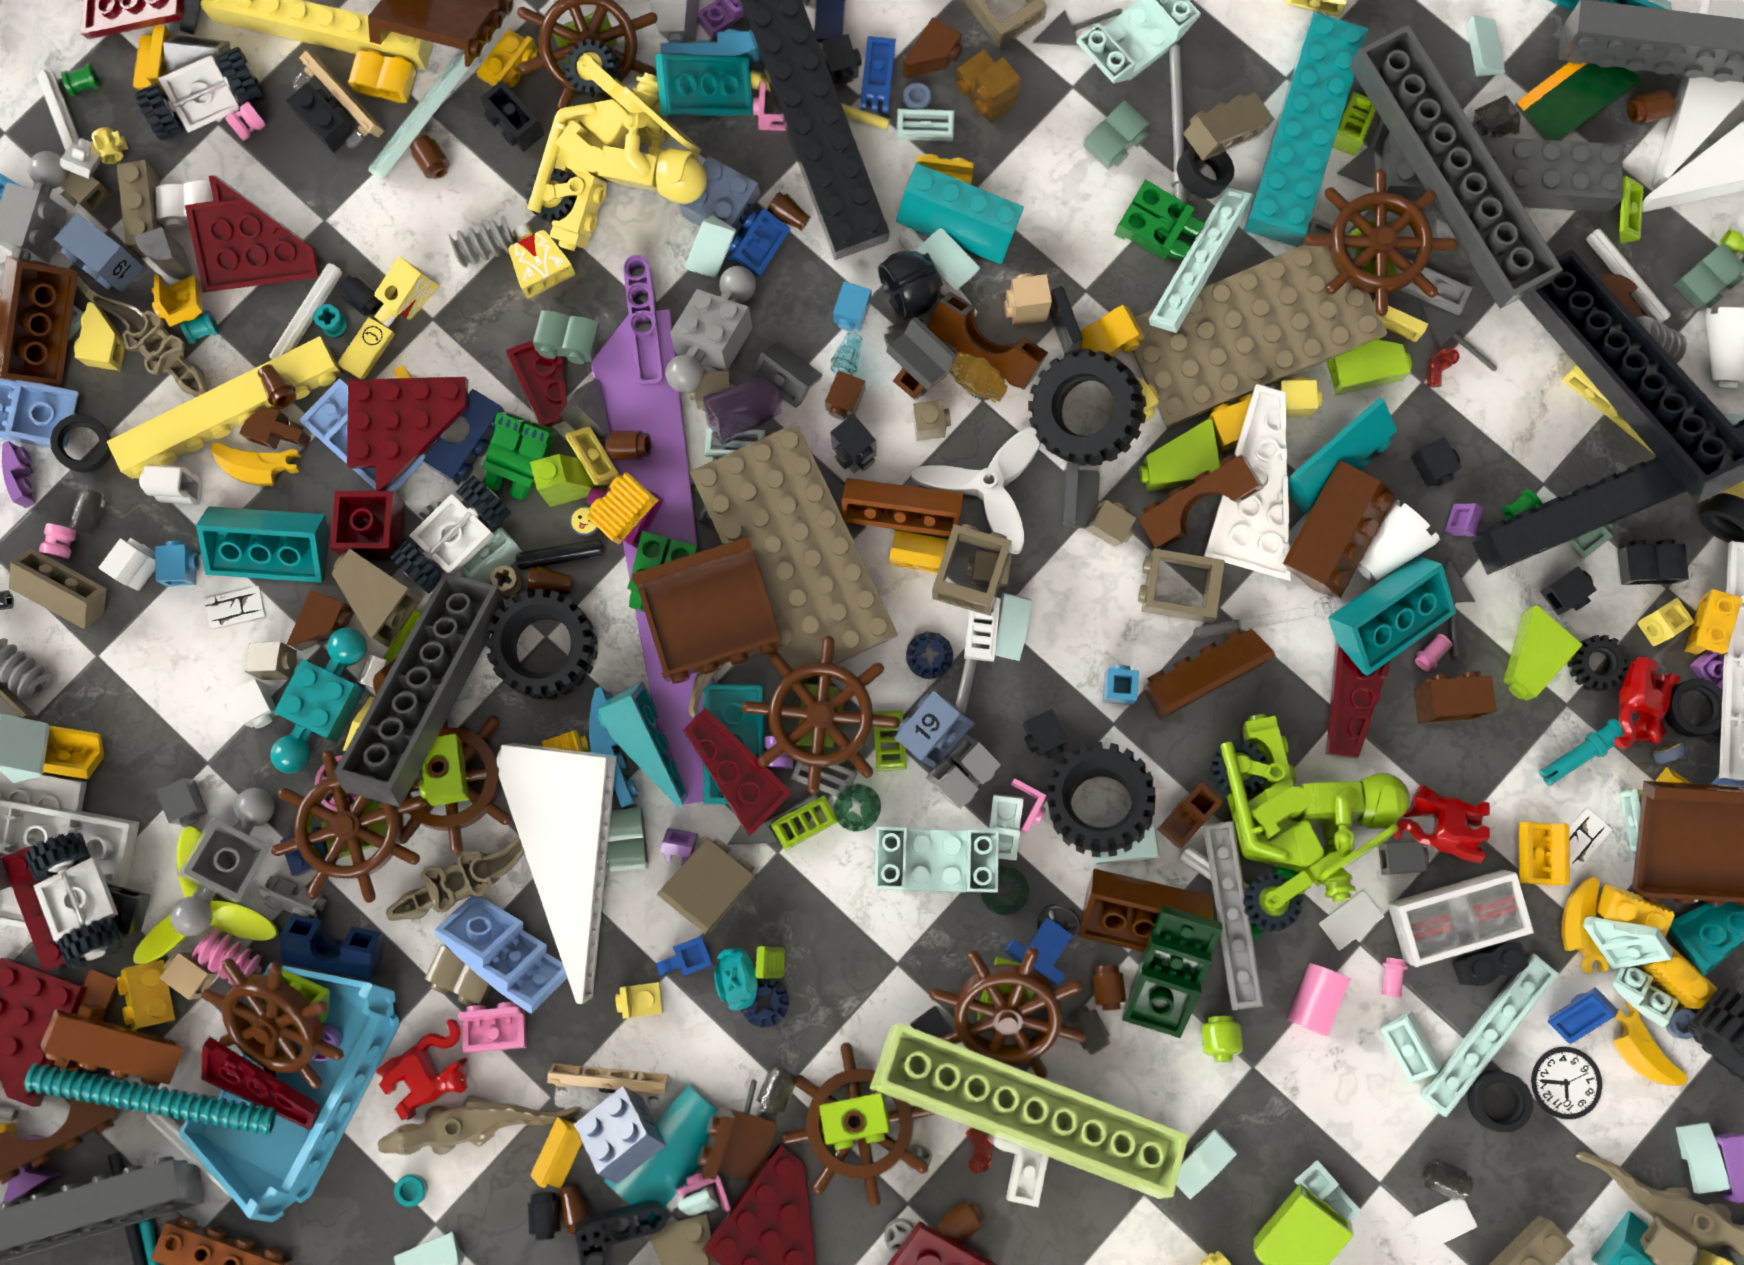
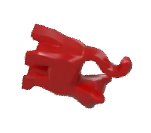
M1637 657L1636 661H1632L1623 686L1619 691V703L1621 705L1619 722L1623 735L1622 737L1614 738V745L1620 749L1629 748L1636 740L1658 745L1666 733L1662 720L1670 707L1673 684L1679 683L1680 676L1673 672H1669L1668 675L1653 672L1657 669V662L1650 658ZM1634 712L1639 714L1640 717L1635 724L1632 720Z
M1422 785L1414 793L1410 808L1406 810L1404 817L1432 816L1434 818L1433 833L1426 834L1419 824L1411 819L1397 820L1396 824L1399 830L1393 836L1396 839H1400L1403 831L1407 830L1411 832L1418 843L1433 846L1439 851L1451 853L1463 860L1481 864L1485 858V852H1482L1478 845L1481 841L1490 839V827L1481 826L1483 816H1489L1490 802L1482 801L1478 806L1471 805L1456 797L1440 796L1426 785ZM1467 825H1472V826H1474V827H1479V826H1481V827H1480L1479 829H1472V828L1467 827Z
M453 1019L447 1020L449 1035L442 1036L435 1033L424 1035L402 1055L389 1059L375 1070L378 1075L383 1077L379 1086L385 1095L396 1091L397 1084L403 1080L408 1086L410 1093L395 1108L402 1121L405 1119L407 1121L416 1116L417 1107L436 1101L446 1092L463 1093L467 1090L468 1074L464 1067V1064L468 1061L467 1058H462L448 1064L439 1074L428 1052L430 1046L446 1049L454 1047L459 1042L461 1028L457 1021Z

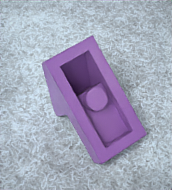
M30 1135L21 1137L20 1139L33 1141L44 1139L46 1137L40 1135ZM31 1164L19 1170L21 1175L8 1183L4 1201L13 1202L23 1199L60 1176L61 1173L40 1169L39 1166L34 1168Z

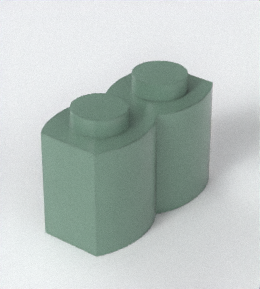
M1123 101L1086 137L1083 147L1107 170L1114 164L1118 167L1128 157L1129 153L1127 150L1133 145L1139 147L1149 135L1147 130L1150 123L1127 101Z
M1723 242L1673 286L1696 310L1704 305L1709 309L1723 297L1720 292L1725 287L1731 290L1744 279L1741 275L1744 272V263Z
M542 310L533 340L535 351H538L541 356L550 359L556 356H564L575 364L592 362L600 333L599 323L584 317L568 316L554 311Z
M641 807L611 810L606 867H609L610 872L648 869L643 808Z

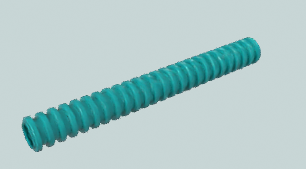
M35 1063L30 1067L25 1078V1088L28 1092L36 1090V1093L42 1094L45 1091L46 1095L52 1096L55 1093L56 1097H63L65 1095L67 1099L75 1097L77 1101L85 1099L88 1103H92L95 1100V1103L98 1105L105 1102V1105L109 1107L115 1104L116 1108L125 1106L126 1110L134 1108L136 1112L144 1110L147 1114H151L154 1111V1114L158 1116L164 1113V1116L168 1118L174 1115L175 1119L184 1117L185 1121L194 1119L195 1123H200L202 1120L206 1125L213 1122L214 1126L219 1127L223 1124V1127L227 1129L230 1126H233L234 1130L243 1128L244 1132H249L251 1129L254 1134H258L261 1131L265 1136L272 1132L276 1120V1110L274 1107H270L267 1110L264 1105H260L257 1108L256 1104L253 1103L247 1106L246 1102L241 1101L237 1104L236 1100L227 1102L226 1098L217 1100V1097L211 1096L209 1099L205 1094L198 1097V1094L194 1092L188 1095L187 1091L178 1093L177 1089L169 1091L167 1087H162L160 1090L157 1085H153L150 1088L149 1084L146 1083L140 1086L139 1082L134 1081L130 1084L128 1080L120 1082L118 1078L110 1080V1077L103 1076L100 1078L98 1074H94L91 1077L90 1073L87 1072L81 1075L80 1071L75 1070L71 1073L70 1069L65 1068L61 1071L59 1067L51 1069V1066L44 1065L41 1067L39 1063Z

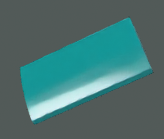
M689 1084L655 1122L666 1146L620 1183L616 1184L608 1179H605L604 1182L629 1205L647 1200H655L660 1202L663 1208H665L677 1194L675 1189L685 1185L687 1182L686 1178L692 1176L700 1168L698 1156L702 1146H706L709 1137L707 1134L709 1121L712 1115H716L717 1107L697 1088ZM649 1212V1218L647 1219L651 1222L654 1220L655 1212Z

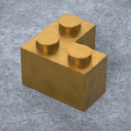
M983 49L957 68L955 84L963 96L967 95L972 100L973 107L978 115L981 117L985 116L991 123L1017 104L1021 77L1004 57L994 62Z

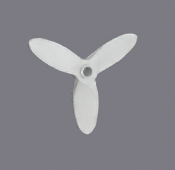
M1028 427L1011 437L997 451L988 468L970 470L952 466H921L911 471V478L914 482L926 488L973 495L983 500L986 518L992 532L1003 534L1008 540H1012L1011 553L1019 554L1024 544L1022 521L1014 501L1004 487L1015 480L1026 469L1037 453L1041 443L1035 436L1036 430Z

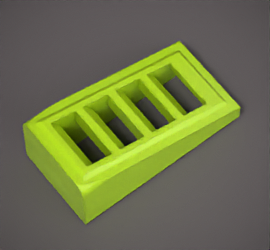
M1352 92L1340 121L1333 144L1334 148L1351 155H1357L1376 112L1368 97ZM1353 106L1368 111V114L1353 108Z
M903 710L873 712V714L896 716L899 718L900 724L903 722ZM874 726L877 772L907 770L905 747L894 737L880 736V732L897 731L898 727L884 728ZM899 742V748L881 749L882 743ZM900 754V760L882 761V755Z
M822 796L770 824L784 850L787 851L838 823V820L825 796ZM819 805L828 820L824 823L821 822L814 809ZM808 811L817 825L812 829L804 816ZM797 817H799L806 830L803 834H800L793 821ZM788 823L795 836L791 840L783 828V825Z
M759 946L756 957V977L782 978L785 970V948Z

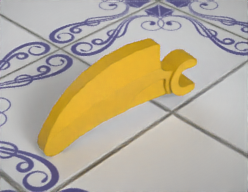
M214 442L210 447L212 456L217 464L228 475L246 484L273 486L278 472L286 470L289 473H298L300 471L297 465L289 464L291 459L301 458L300 452L296 449H288L281 453H260L234 449L219 442Z
M1596 877L1585 879L1573 890L1564 907L1561 921L1565 951L1579 950L1583 957L1581 970L1584 974L1593 973L1592 963L1594 961L1597 963L1598 972H1608L1609 969L1607 960L1603 957V954L1583 926L1586 917L1597 918L1596 908L1600 882Z
M1626 1001L1625 1005L1629 1010L1628 1015L1625 1016L1622 1010L1618 1009L1617 1016L1614 1017L1615 1020L1622 1023L1623 1027L1622 1035L1613 1040L1620 1056L1633 1070L1650 1081L1664 1085H1685L1688 1081L1686 1074L1663 1054L1640 1019V1012Z

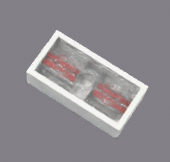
M1503 869L1387 903L1403 960L1414 967L1534 933L1517 873Z

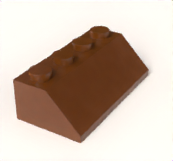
M6 256L0 297V378L62 386L78 277L77 270Z
M1338 460L1282 564L1313 591L1341 599L1396 495L1382 481Z
M1240 628L1225 636L1227 642L1217 647L1216 643L1213 642L1199 650L1201 656L1193 660L1187 656L1174 663L1175 670L1167 674L1161 670L1147 678L1149 683L1143 690L1161 720L1260 667L1276 656V654L1252 628L1244 633Z
M1094 868L1085 896L1080 920L1081 927L1077 937L1144 952L1162 905L1213 920L1214 896Z

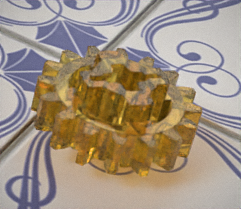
M956 352L957 358L950 369L952 371L951 374L956 376V383L961 385L968 394L975 398L980 396L986 400L990 398L993 402L1000 401L1008 388L1004 384L1005 380L999 377L1000 372L981 356L975 358L968 353L965 355L962 352Z

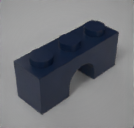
M472 389L468 394V409L460 416L470 426L468 436L459 443H450L439 436L423 461L429 468L459 486L462 480L466 481L472 474L473 464L478 457L484 456L490 445L489 441L493 437L496 427L494 424L498 412H505V410L499 404Z
M292 914L280 934L281 962L371 980L382 960L381 932L351 927L344 941H335L324 933L322 920Z

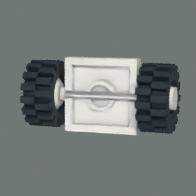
M235 47L217 56L220 68L211 54L158 78L165 92L157 83L135 92V98L142 114L146 118L145 120L160 141L183 132L179 117L189 133L240 110V105L235 96L243 105L247 101L250 102L264 95L253 69L239 47Z
M474 475L456 491L473 509H467L451 494L409 535L425 552L422 554L406 540L390 556L402 571L428 594L435 589L442 576V573L430 561L433 562L435 560L447 573L455 575L494 536L477 519L479 515L495 529L512 513L499 500L498 496Z
M71 832L66 836L59 834L57 838L52 836L47 838L48 841L46 842L40 841L37 843V846L29 848V851L25 853V857L34 880L42 881L34 885V889L54 942L58 943L66 966L76 968L79 965L80 967L86 966L87 963L94 964L97 960H104L108 955H113L117 950H121L122 946H124V941L116 921L112 919L119 914L98 860L91 858L83 835Z

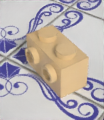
M1031 273L1017 276L1016 279H1012L1010 290H1006V300H1004L1006 318L1011 317L1012 326L1047 322L1052 303L1047 274L1033 276Z

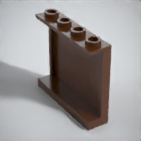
M381 0L368 15L370 42L381 45L391 32L462 49L464 50L465 66L470 67L475 58L480 57L486 43H490L496 29L501 28L507 14H511L513 0Z
M749 537L632 574L661 663L662 676L667 682L672 681L673 684L682 683L689 680V675L700 671L703 675L710 674L719 670V665L728 662L731 665L741 664L748 661V656L756 653H760L761 656L769 655L778 651V646L783 645Z
M1644 781L1632 889L1642 895L1644 900L1651 902H1662L1663 898H1672L1674 901L1684 904H1693L1694 900H1705L1706 903L1711 905L1723 906L1726 901L1736 902L1737 905L1744 906V786Z

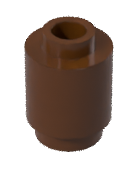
M1666 89L1638 95L1628 103L1627 112L1629 119L1633 123L1644 124L1668 118L1675 109V98Z
M428 135L417 137L410 145L411 155L425 177L428 179L444 177L450 167V161L436 140L431 139Z
M641 430L612 431L610 437L606 438L605 448L607 454H610L613 460H642L644 457L650 456L652 442L650 435L643 433Z
M1119 965L1095 967V975L1092 976L1095 1004L1102 1005L1103 1011L1121 1009L1120 1003H1126L1123 973L1119 971Z
M964 1200L941 1217L942 1221L937 1224V1227L942 1234L961 1244L984 1227L981 1220L985 1217L975 1202L968 1204Z

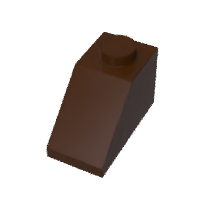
M932 17L903 62V76L910 78L947 69L951 61H957L963 50V46H961L962 33Z
M310 590L286 645L303 651L328 640L335 631L348 626L352 607L342 601Z

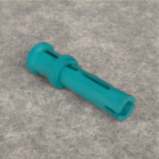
M1612 718L1607 722V726L1598 732L1588 733L1584 738L1585 742L1543 769L1541 768L1539 770L1540 777L1550 775L1543 781L1548 786H1552L1555 782L1595 756L1599 758L1606 756L1608 750L1615 746L1614 738L1622 737L1623 735L1620 722Z

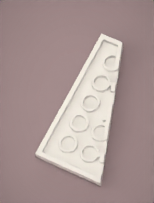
M1256 384L1234 454L1237 457L1243 455L1247 458L1264 488L1240 503H1236L1224 495L1221 496L1203 556L1225 560V563L1291 581L1290 570L1282 564L1290 550L1286 392Z

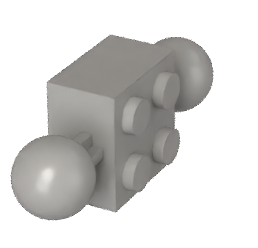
M42 151L30 159L28 172L34 182L32 189L6 183L0 202V245L12 252L11 257L28 260L34 259L50 264L51 257L57 250V242L54 238L65 224L66 209L49 197L52 189L60 187L65 182L68 170L62 168L60 165L61 156L54 152ZM6 261L0 264V292L2 290Z
M733 266L725 270L719 282L722 293L721 297L696 289L670 332L674 350L678 356L672 358L668 363L665 376L668 384L674 390L688 393L698 388L703 379L701 363L723 371L730 368L753 328L749 307L739 304L748 301L756 290V279L749 269L743 266Z
M254 787L246 789L238 795L234 804L237 820L233 827L216 818L209 820L177 874L198 885L193 896L179 900L171 911V923L178 933L185 936H196L207 930L213 918L212 909L209 904L215 894L232 903L240 902L270 849V846L249 836L254 826L265 824L274 814L275 802L271 794L266 790Z

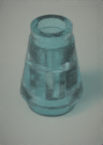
M853 332L846 334V337L830 360L833 373L837 374L839 370L853 375V373L857 372L863 341L860 335Z

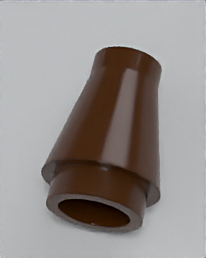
M780 191L775 195L767 208V211L781 222L791 225L800 231L805 228L811 218L787 193L784 195Z
M268 364L261 367L257 375L261 379L268 402L278 409H283L293 404L297 397L295 387L273 365Z
M541 566L537 568L530 567L527 591H533L534 594L535 589H544L547 594L551 593V591L558 593L570 592L571 575H565Z
M577 1184L559 1190L564 1229H568L569 1235L574 1234L575 1226L580 1219L593 1215Z

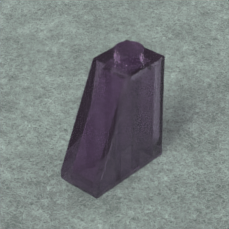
M766 377L713 392L703 397L707 425L711 428L722 446L782 413V393L776 385L771 386Z

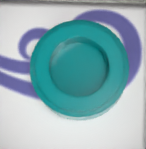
M418 1174L403 1176L397 1181L394 1188V1196L397 1202L405 1207L418 1205L425 1199L428 1192L425 1179Z

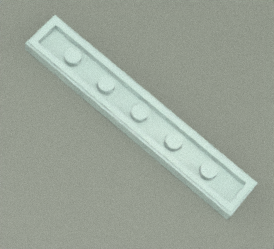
M459 50L370 165L368 171L375 177L384 178L469 69V67L465 66L464 50Z
M1229 187L1225 188L1149 318L1151 326L1177 333L1253 202L1252 193Z
M1531 953L1527 958L1528 967L1511 978L1443 1064L1439 1072L1435 1074L1420 1093L1419 1097L1443 1117L1449 1115L1559 975L1557 971L1535 953Z

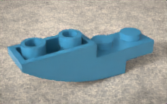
M729 29L725 32H717V42L700 40L696 43H684L673 40L668 43H660V54L749 56V65L759 61L749 31L740 32L736 29Z
M600 686L595 688L589 717L591 753L617 756L614 789L621 807L628 809L637 805L634 797L639 795L633 780H627L624 769L628 768L622 752L617 753L615 750L620 748V746L611 738L608 730L602 728L598 720L599 707L613 697L611 691L606 693Z

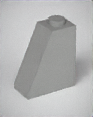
M648 0L651 11L656 13L658 17L656 22L658 32L668 42L673 40L684 43L685 41H696L699 0Z

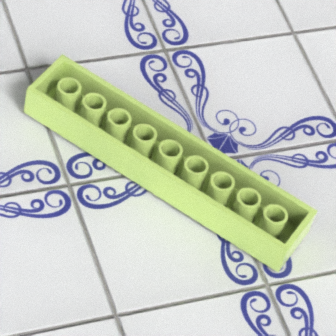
M897 1023L889 1028L870 1089L1158 1199L1173 1197L1189 1137L1188 1134L901 1023Z

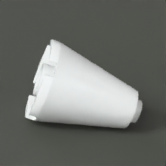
M1720 307L1716 314H1713L1712 309H1707L1705 318L1712 380L1719 383L1718 388L1737 389L1738 384H1744V308Z
M1396 499L1388 509L1356 571L1367 581L1371 578L1378 581L1436 545L1440 540L1439 535L1435 532L1431 536L1427 532L1430 525L1407 504L1404 503L1400 507V500Z

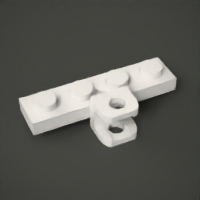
M1049 1077L1044 1078L1045 1080L1063 1086L1064 1081L1057 1080ZM989 1134L988 1140L995 1147L1006 1152L1015 1153L1006 1199L1038 1207L1048 1156Z

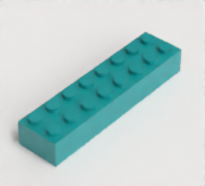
M1313 13L1303 37L1243 231L1295 247H1299L1307 233L1354 79V73L1349 66L1357 51L1363 48L1369 28L1319 13Z

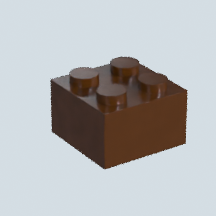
M1480 671L1461 673L1462 676L1453 678L1450 677V674L1432 675L1430 679L1422 680V685L1413 688L1418 724L1479 719L1497 712L1492 675L1481 676Z

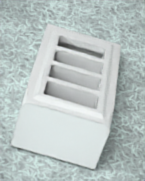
M996 598L990 616L969 610L964 659L994 662L1000 598ZM974 619L992 621V625L974 623ZM973 632L988 633L991 635L990 637L973 635ZM972 643L989 645V649L973 648L971 645Z

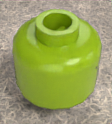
M1232 1016L1209 1017L1208 1022L1202 1025V1050L1204 1054L1214 1056V1062H1233V1056L1243 1051L1242 1027L1239 1023L1233 1021Z

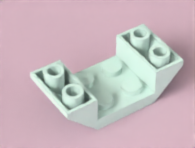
M1139 0L1104 28L1100 23H1097L1079 37L1076 42L1112 83L1127 81L1134 78L1169 51V47L1175 45L1201 13L1189 0Z
M0 714V771L13 783L43 775L50 726L40 721Z
M876 827L874 889L933 892H998L999 830L950 831Z

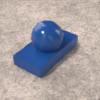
M1595 987L1587 993L1576 995L1570 1004L1551 1015L1548 1023L1569 1044H1572L1617 1016L1619 1010Z

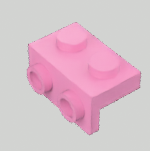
M499 1003L498 1008L486 1009L484 1005H474L467 1007L466 1012H458V1019L462 1021V1049L464 1054L527 1048L526 1011L520 1006H516V1003Z

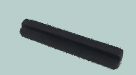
M595 539L520 552L516 554V564L519 569L523 570L530 567L534 568L602 556L604 549L601 540Z

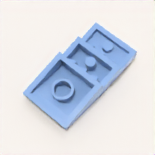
M0 378V440L51 447L50 437L53 428L60 420L75 414L79 392L28 381H11ZM71 430L66 434L64 438V448H67Z
M339 378L299 421L347 464L348 385ZM422 454L385 491L396 492L421 466L426 456ZM376 468L353 469L376 490Z
M472 895L434 929L435 935L477 975L530 1014L568 978L563 963L546 953L547 944L523 931V922L483 897L479 898Z

